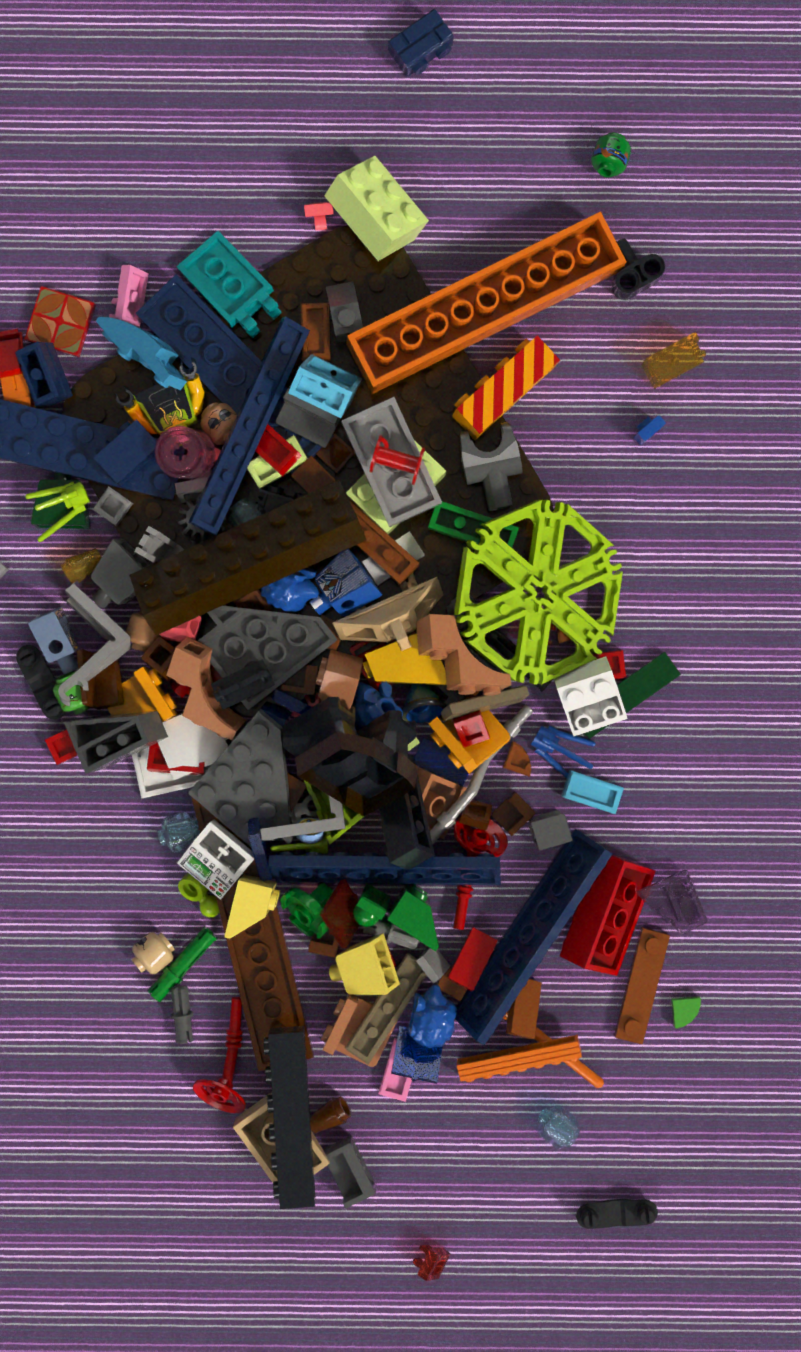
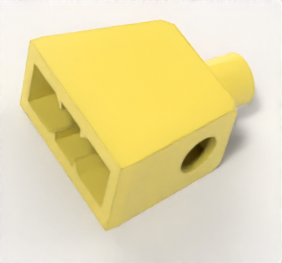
M384 933L348 947L336 955L335 960L337 964L331 965L329 968L331 980L334 982L343 981L348 994L386 995L400 985Z

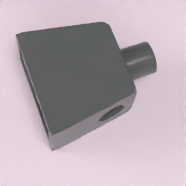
M114 539L111 541L91 574V579L100 587L92 596V600L101 608H105L112 600L118 605L126 604L133 600L136 594L129 575L150 566L141 555L134 552L135 549L125 539Z

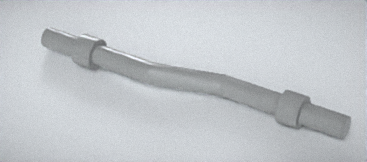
M526 704L512 720L508 719L503 725L510 734V738L514 739L521 731L520 726L534 712ZM499 750L474 770L465 792L446 813L443 811L436 819L438 822L430 830L432 844L437 841L446 829L449 831L456 823L454 820L477 795L488 765Z

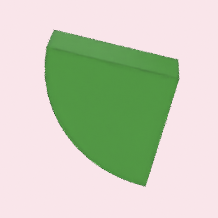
M699 996L671 999L673 1026L675 1029L686 1026L697 1016L701 1006V998Z

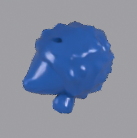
M304 568L262 587L261 595L274 608L298 612L306 605L307 601L317 598L319 595L317 587L309 580L316 576L317 571L311 568Z
M386 682L379 684L378 691L366 683H358L353 705L351 706V708H355L356 730L364 727L389 710H400L403 715L402 709L398 707L391 696L392 686Z
M432 985L424 996L415 993L408 1034L421 1046L427 1048L442 1047L446 1041L451 1039L455 1031L454 1020L457 1008L451 1000H447L443 996L439 985Z

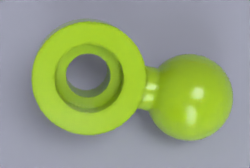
M186 873L178 883L180 893L190 901H199V909L204 916L209 918L217 916L220 912L216 896L208 895V889L192 875Z

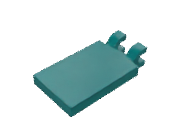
M219 231L215 232L176 266L183 277L231 327L239 323L252 339L261 332L256 326V321L251 317L258 309L262 307L273 320L282 313L278 308V303L269 296L274 291L272 286Z

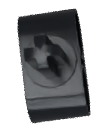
M623 238L616 242L627 262L623 269L618 272L612 284V291L617 298L628 300L655 285L660 280L665 271V262L657 254H649L638 259L628 241ZM644 266H654L657 270V274H647L644 270ZM620 280H630L633 288L629 290L622 288Z

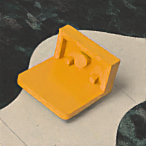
M141 667L134 672L133 677L122 683L124 704L107 708L111 715L158 711L162 722L178 715L175 710L177 707L176 702L169 693L165 694L160 686L162 681L154 669L150 670L148 667Z
M489 710L481 712L490 734V739L465 748L462 746L453 719L442 723L436 717L429 723V726L434 731L430 734L432 739L440 748L445 745L451 752L447 755L448 758L458 769L463 766L469 774L510 740L508 731Z

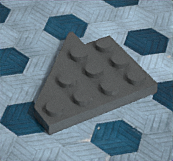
M220 606L207 612L217 626L199 639L198 642L213 649L210 663L222 678L263 659L275 685L241 701L247 710H250L338 639L320 617Z
M262 709L257 712L188 792L190 796L252 848L262 839L261 829L292 824L285 748L283 747V727ZM294 836L284 837L282 839L286 841L288 844H290Z

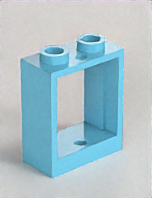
M311 354L300 365L288 393L341 418L351 405L362 378ZM331 370H335L337 375L332 376Z

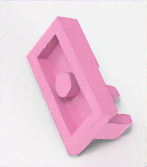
M122 265L118 298H113L111 304L116 305L115 314H109L110 318L119 319L140 328L141 319L136 315V312L144 305L149 273L132 265Z

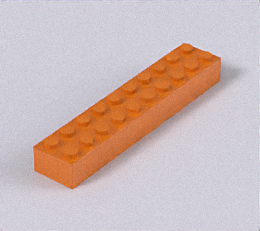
M600 211L347 335L346 345L371 394H374L617 274L622 270L627 261Z

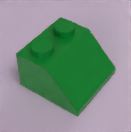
M414 884L412 887L405 885L389 909L387 920L436 952L439 945L430 900L427 896L428 893L418 885Z

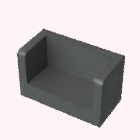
M559 810L540 814L528 820L534 845L539 851L573 841L566 816L560 813Z
M352 1135L323 1149L330 1161L328 1167L343 1195L345 1209L376 1194V1184Z

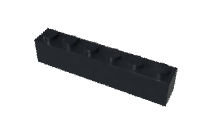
M304 1026L270 1028L268 1037H264V1055H270V1066L265 1067L266 1084H272V1095H267L268 1113H274V1123L269 1124L270 1142L275 1141L276 1152L271 1153L272 1171L277 1170L278 1181H273L274 1200L279 1199L280 1209L315 1207L316 1196Z

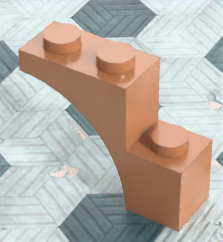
M429 614L416 621L419 655L430 656L431 660L444 659L447 690H458L460 695H469L476 693V691H483L484 695L493 696L500 694L502 689L511 686L510 674L500 673L486 667L470 653L460 637L454 615Z
M186 637L175 648L166 675L174 679L178 684L192 688L182 716L191 720L196 725L216 732L222 738H228L233 741L243 730L246 719L236 714L229 707L223 710L220 702H217L213 694L214 690L211 686L213 680L210 670L213 649L190 637Z

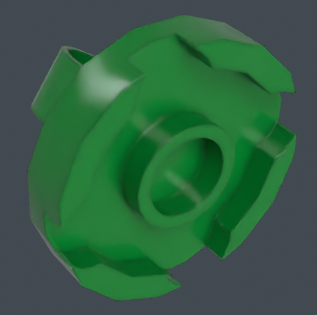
M326 883L320 884L310 895L301 889L290 888L280 899L281 907L283 910L286 907L292 914L288 919L298 930L309 937L316 934L318 939L330 928V921L324 909L332 901L336 892Z

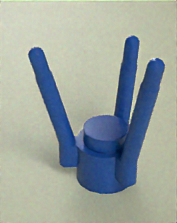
M551 725L548 729L544 726L540 727L531 743L536 748L534 752L542 756L565 778H567L568 772L546 751L552 754L555 749L589 769L593 768V764L559 745L560 739L555 736L592 747L596 745L594 741L573 736V734L557 730Z

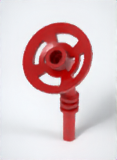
M460 818L456 821L454 835L459 844L468 851L466 857H477L478 854H482L481 852H488L493 854L494 857H499L505 852L508 845L507 836L503 829L490 819L487 830L471 829L469 825L459 823ZM493 835H495V837H496L497 840H498V845H499L498 848L494 847V846H495V839H494ZM458 885L456 888L459 891L456 892L458 900L453 924L454 929L464 930L469 898H472V894H470L473 891L472 885Z
M232 997L230 1024L229 1029L226 1030L227 1041L225 1042V1046L228 1048L222 1078L218 1079V1081L200 1079L195 1081L193 1085V1091L201 1100L216 1109L228 1113H242L246 1108L245 1100L233 1089L232 1084L238 1050L242 1047V1036H240L243 1034V1030L240 1029L242 1015L241 997Z

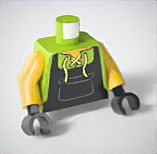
M192 357L193 367L191 369L184 368L182 360L179 363L181 375L187 381L181 390L171 386L165 388L157 384L135 395H132L127 386H123L128 393V396L124 399H120L114 393L116 401L120 405L125 406L124 409L133 421L137 419L150 434L159 433L162 438L173 435L178 447L193 442L188 427L198 422L197 415L202 412L204 390L200 377L196 373V360Z

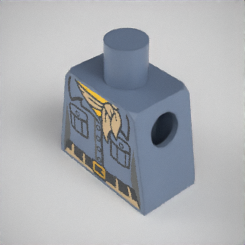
M62 606L28 622L48 663L57 660L63 674L78 668L73 653L79 649V645ZM55 640L60 641L63 645V648H58L55 644Z

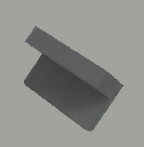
M288 388L283 397L285 403L276 419V424L326 448L341 418L289 394L290 388Z

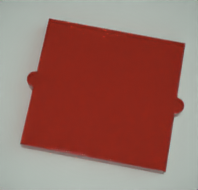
M345 879L340 880L320 913V916L329 928V934H333L342 949L347 948L360 926L353 916L354 907L358 903V895L354 894Z

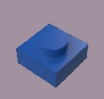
M660 415L653 420L647 417L636 427L639 432L633 438L641 446L657 433L666 422Z

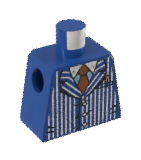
M348 548L340 552L316 576L315 581L322 593L317 598L311 600L310 604L319 615L333 607L341 616H347L379 598L382 594L361 562Z

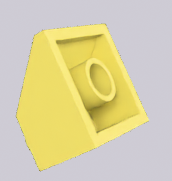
M244 874L238 880L225 938L230 939L265 918L270 910L274 911L280 894V890L275 889L277 882Z

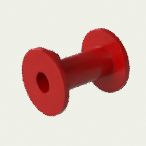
M380 435L369 472L373 473L376 463L414 474L412 485H415L425 448L422 447L420 456L416 457L389 449L388 441Z

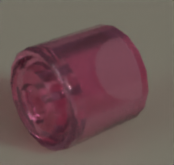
M185 426L170 427L164 431L156 441L154 451L156 462L163 472L171 477L188 480L198 479L207 474L214 465L216 456L214 444L208 435L201 430ZM180 444H182L183 449H187L188 453L183 455L182 460L179 461V456L174 455V451L179 449Z

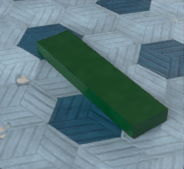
M666 652L661 653L617 684L626 713L681 675ZM607 726L586 732L584 734L587 736L588 739H590L597 733L605 729Z

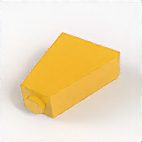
M417 633L408 637L412 646L408 649L401 651L396 641L365 654L367 661L363 662L364 669L368 678L374 677L376 682L447 685L446 672L442 660H431L430 656L419 655Z

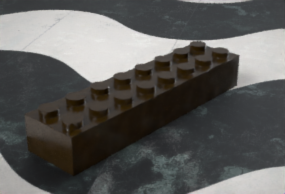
M340 480L134 572L129 576L143 617L154 634L159 635L362 543L367 539Z

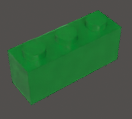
M442 501V504L434 508L428 529L465 542L473 540L476 544H479L481 537L475 530L477 528L486 530L480 524L493 518ZM513 525L504 527L500 531V538L511 548L519 527Z

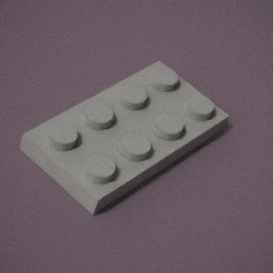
M395 397L341 421L389 527L442 504L423 459L415 485H412L414 474L376 463L373 473L369 472L380 435L388 441L389 449L416 457L420 456V452Z

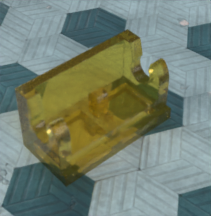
M696 332L647 357L641 364L654 389L704 363L703 359L706 356L705 350H700L697 343L699 342V337Z

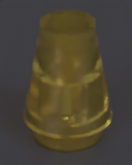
M94 548L64 559L65 562L60 567L72 585L77 581L80 583L91 574L102 557L98 550Z

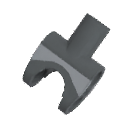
M509 422L500 423L502 434L500 445L491 452L479 450L473 441L470 440L468 430L460 432L461 462L466 484L483 482L488 511L513 506L507 476L523 473L518 444Z

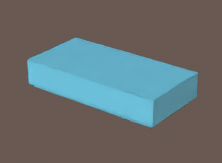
M569 770L561 797L616 814L624 788Z

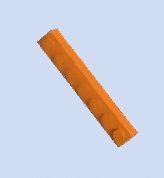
M577 1034L458 1058L456 1066L460 1081L472 1082L477 1078L488 1079L493 1075L500 1074L503 1076L512 1071L523 1072L527 1068L532 1067L539 1069L547 1064L558 1065L562 1061L567 1060L574 1062L582 1058V1051Z

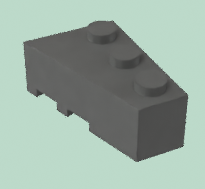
M158 711L83 717L64 722L85 774L106 769L168 737Z

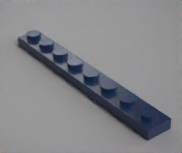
M283 317L279 323L188 522L212 535H217L310 332V330L288 317Z

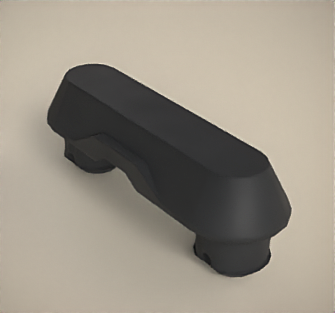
M33 645L22 646L16 654V660L42 712L49 719L56 720L62 718L66 712L61 709L53 693V687L57 683L51 669L37 647Z
M613 1199L583 1204L577 1210L576 1218L580 1226L586 1229L640 1226L652 1224L657 1218L658 1210L654 1202L647 1199Z

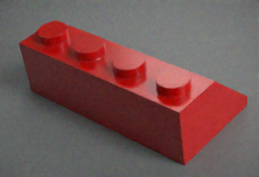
M612 854L606 866L602 869L573 914L570 929L563 941L560 957L584 969L617 976L656 870Z

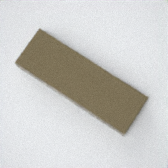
M523 685L503 690L498 695H482L453 702L441 711L443 721H447L478 710L484 712L520 703L529 696L527 686Z

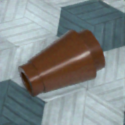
M341 1096L338 1098L332 1097L310 1117L311 1130L317 1133L345 1124L347 1119L351 1117V1110L345 1099Z

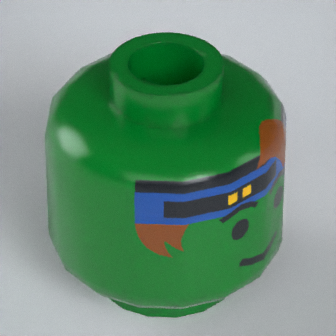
M612 132L599 137L595 144L591 164L603 177L618 176L627 167L631 146L626 138L619 133Z

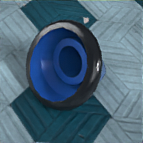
M411 684L402 708V719L409 723L413 720L416 721V724L428 723L436 717L441 718V711L447 705L439 698L429 684Z

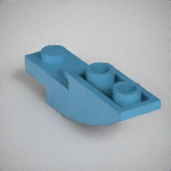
M110 317L97 318L96 322L103 329L102 335L118 347L116 350L118 354L128 361L131 359L136 360L149 370H152L155 373L154 379L165 388L171 386L181 390L187 383L185 378L172 365L179 355L163 340L125 321Z

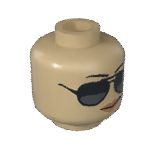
M150 932L133 945L132 951L135 957L131 960L141 973L147 970L150 974H157L172 962V952L175 949L162 933L157 935L154 932Z

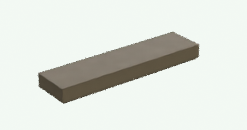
M408 952L396 968L400 985L388 994L377 997L345 1046L347 1051L368 1065L426 977V974L416 961L417 958Z

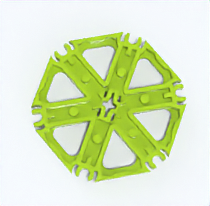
M536 500L480 524L486 528V530L481 528L475 530L481 537L480 543L476 544L473 540H468L466 542L468 547H463L454 615L465 612V615H460L456 618V622H468V629L460 633L463 637H471L468 640H464L468 645L502 673L510 674L512 681L524 683V677L529 673V683L542 685L597 659L591 652L599 655L602 654V651L597 647V642L600 639L605 643H609L611 641L609 636L614 635L623 571H617L622 567L621 563L611 565L609 561L610 557L617 553V550L607 548L614 545L569 504L556 502L555 509L551 512L549 508L550 500ZM525 518L530 519L534 525L529 562L500 538V531L504 527ZM570 525L590 543V552L579 559L559 567L565 526ZM481 563L511 589L474 604L469 598L472 572L475 565ZM602 582L605 587L601 616L594 620L568 596ZM533 586L540 588L544 587L542 593L544 594V597H546L547 599L540 597L535 598L537 596V592L535 591V588ZM520 618L515 655L512 659L506 660L486 644L485 634ZM552 623L575 643L576 649L571 656L554 664L546 665L545 659L550 625Z

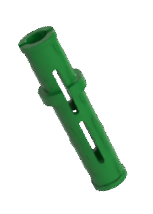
M204 926L170 966L167 965L163 969V974L147 990L148 993L155 1000L161 1002L176 984H180L183 981L182 977L204 954L208 947L216 941L217 936Z

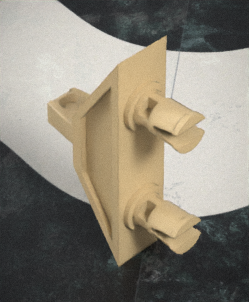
M412 573L408 577L409 582L404 581L399 585L402 590L401 593L367 608L363 606L352 612L349 616L333 622L332 624L339 639L387 643L396 639L401 651L412 647L407 634L416 629V621L427 616L444 595L438 578L435 577L418 585Z

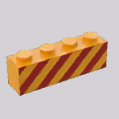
M538 335L531 341L526 338L516 347L515 351L517 354L511 360L505 357L495 367L497 372L491 378L485 375L474 386L477 390L471 396L466 393L454 404L457 409L452 417L464 430H468L469 435L474 440L483 434L559 363L560 359Z

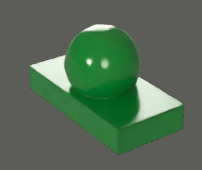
M366 884L353 910L355 921L364 927L375 925L384 917L390 902V896L372 885Z

